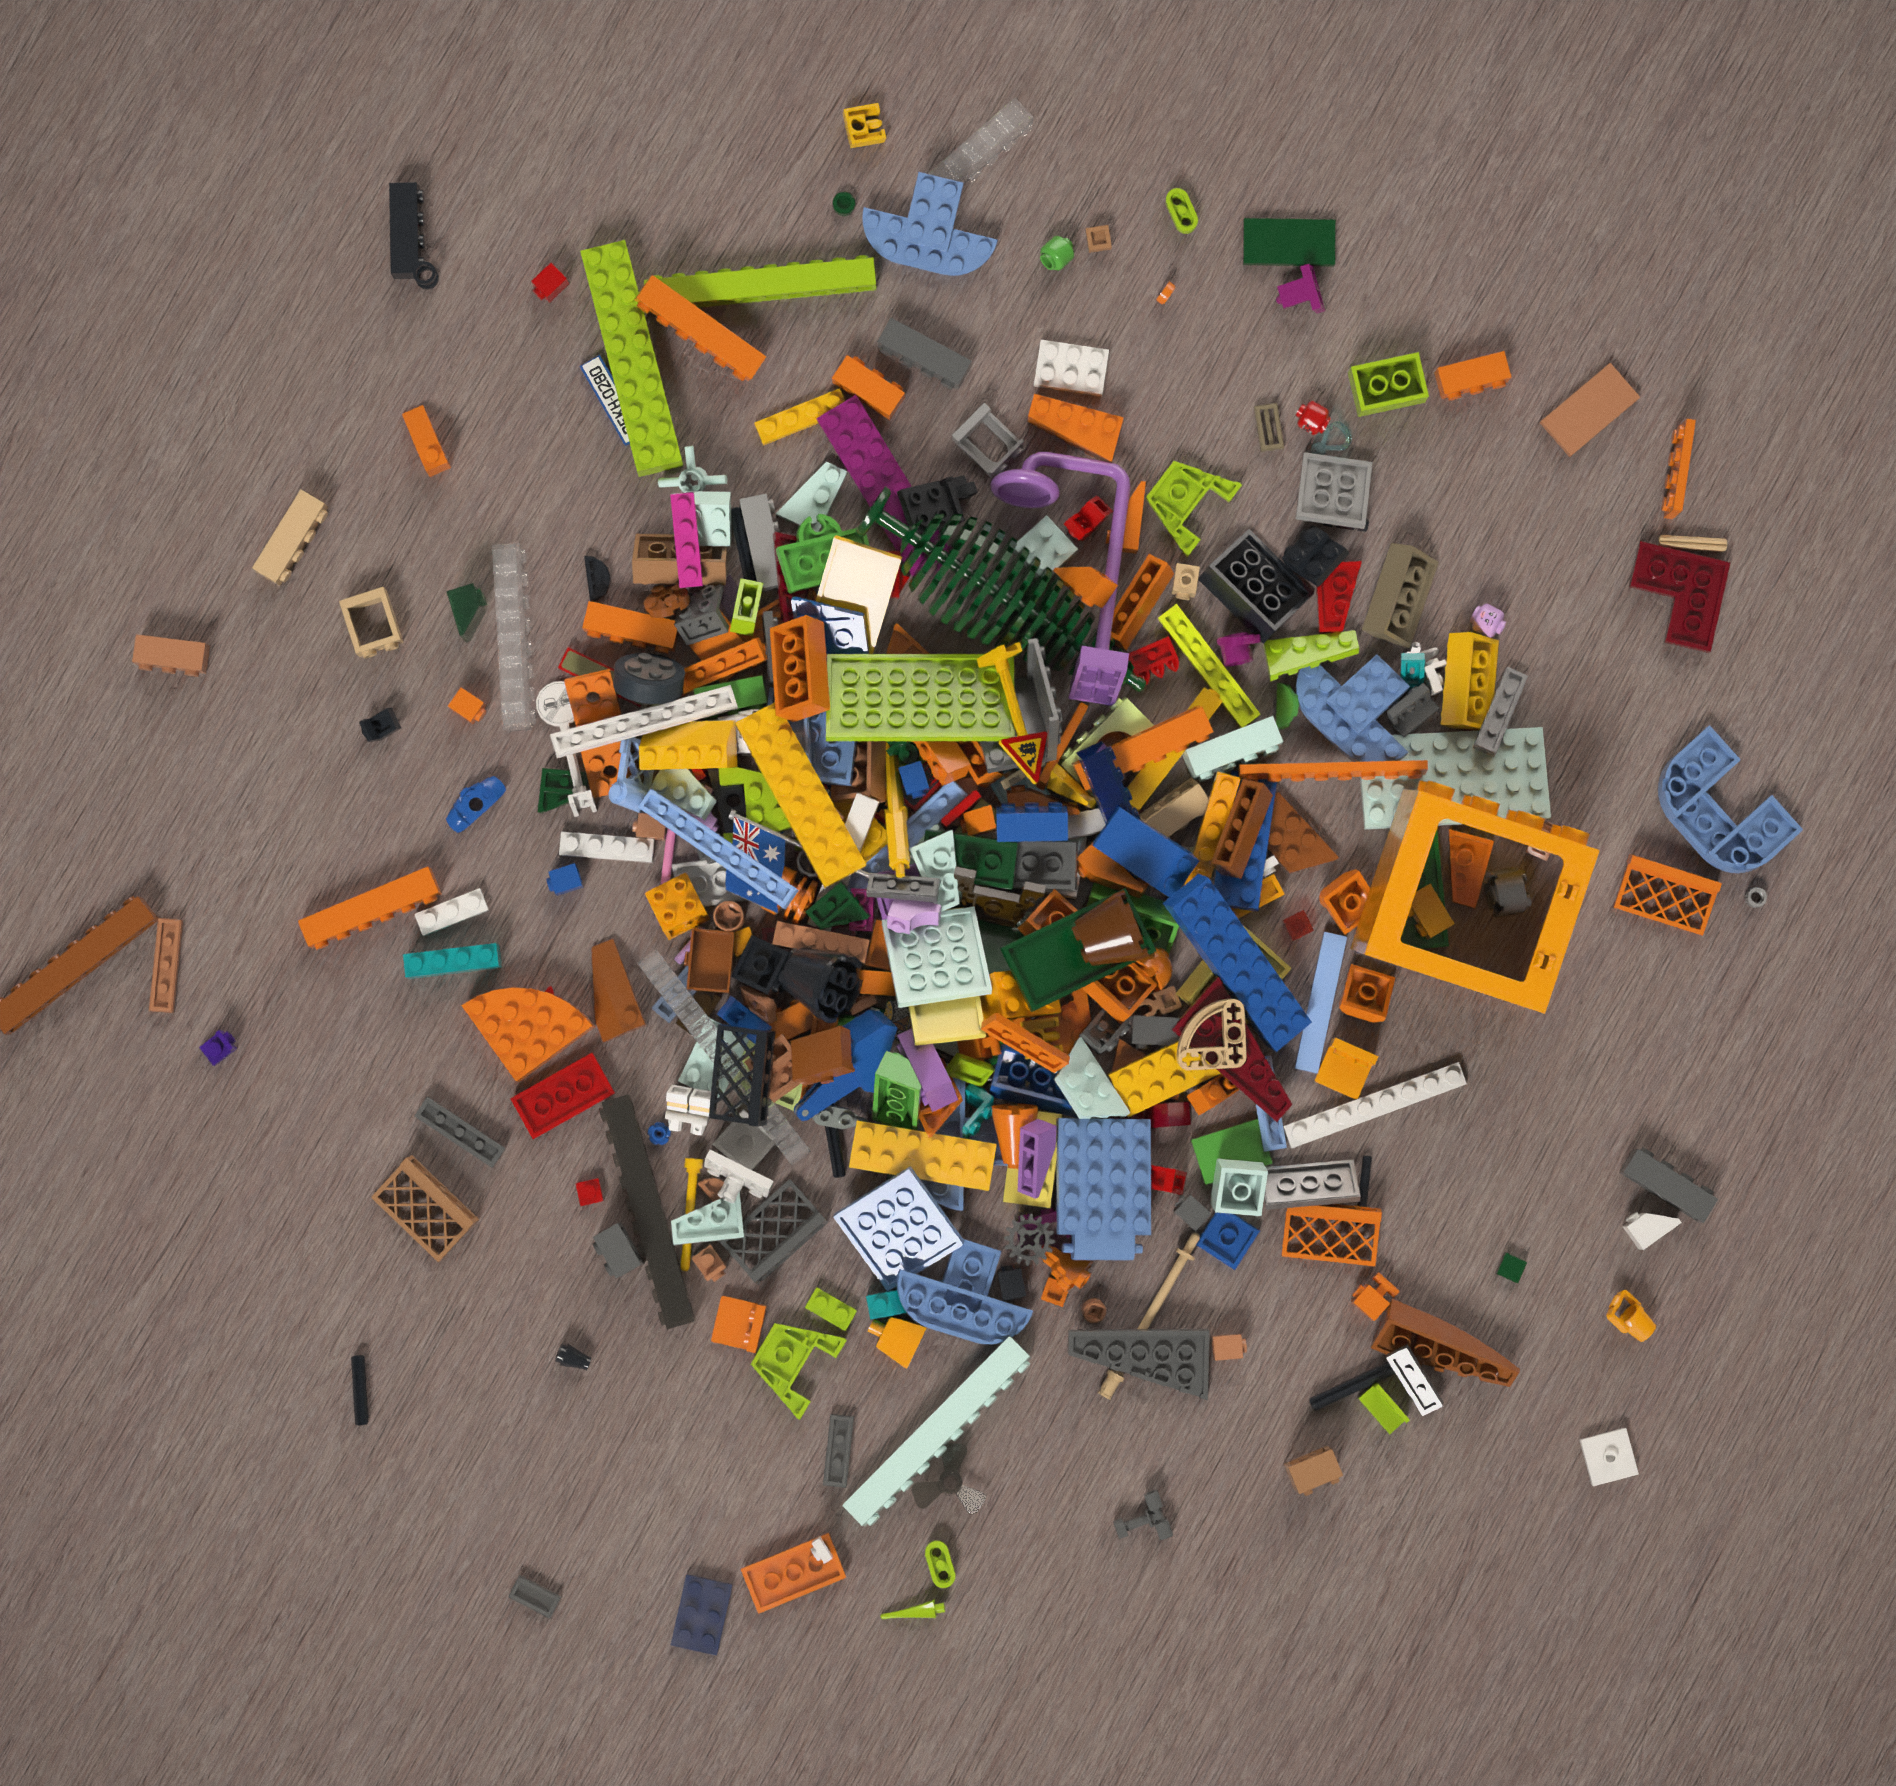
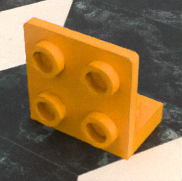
M683 873L645 893L668 940L710 920L687 873Z
M1332 1038L1314 1081L1348 1097L1358 1099L1370 1069L1376 1064L1379 1056L1338 1038Z

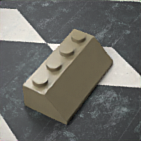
M1391 543L1362 630L1375 638L1410 649L1439 562L1414 546Z

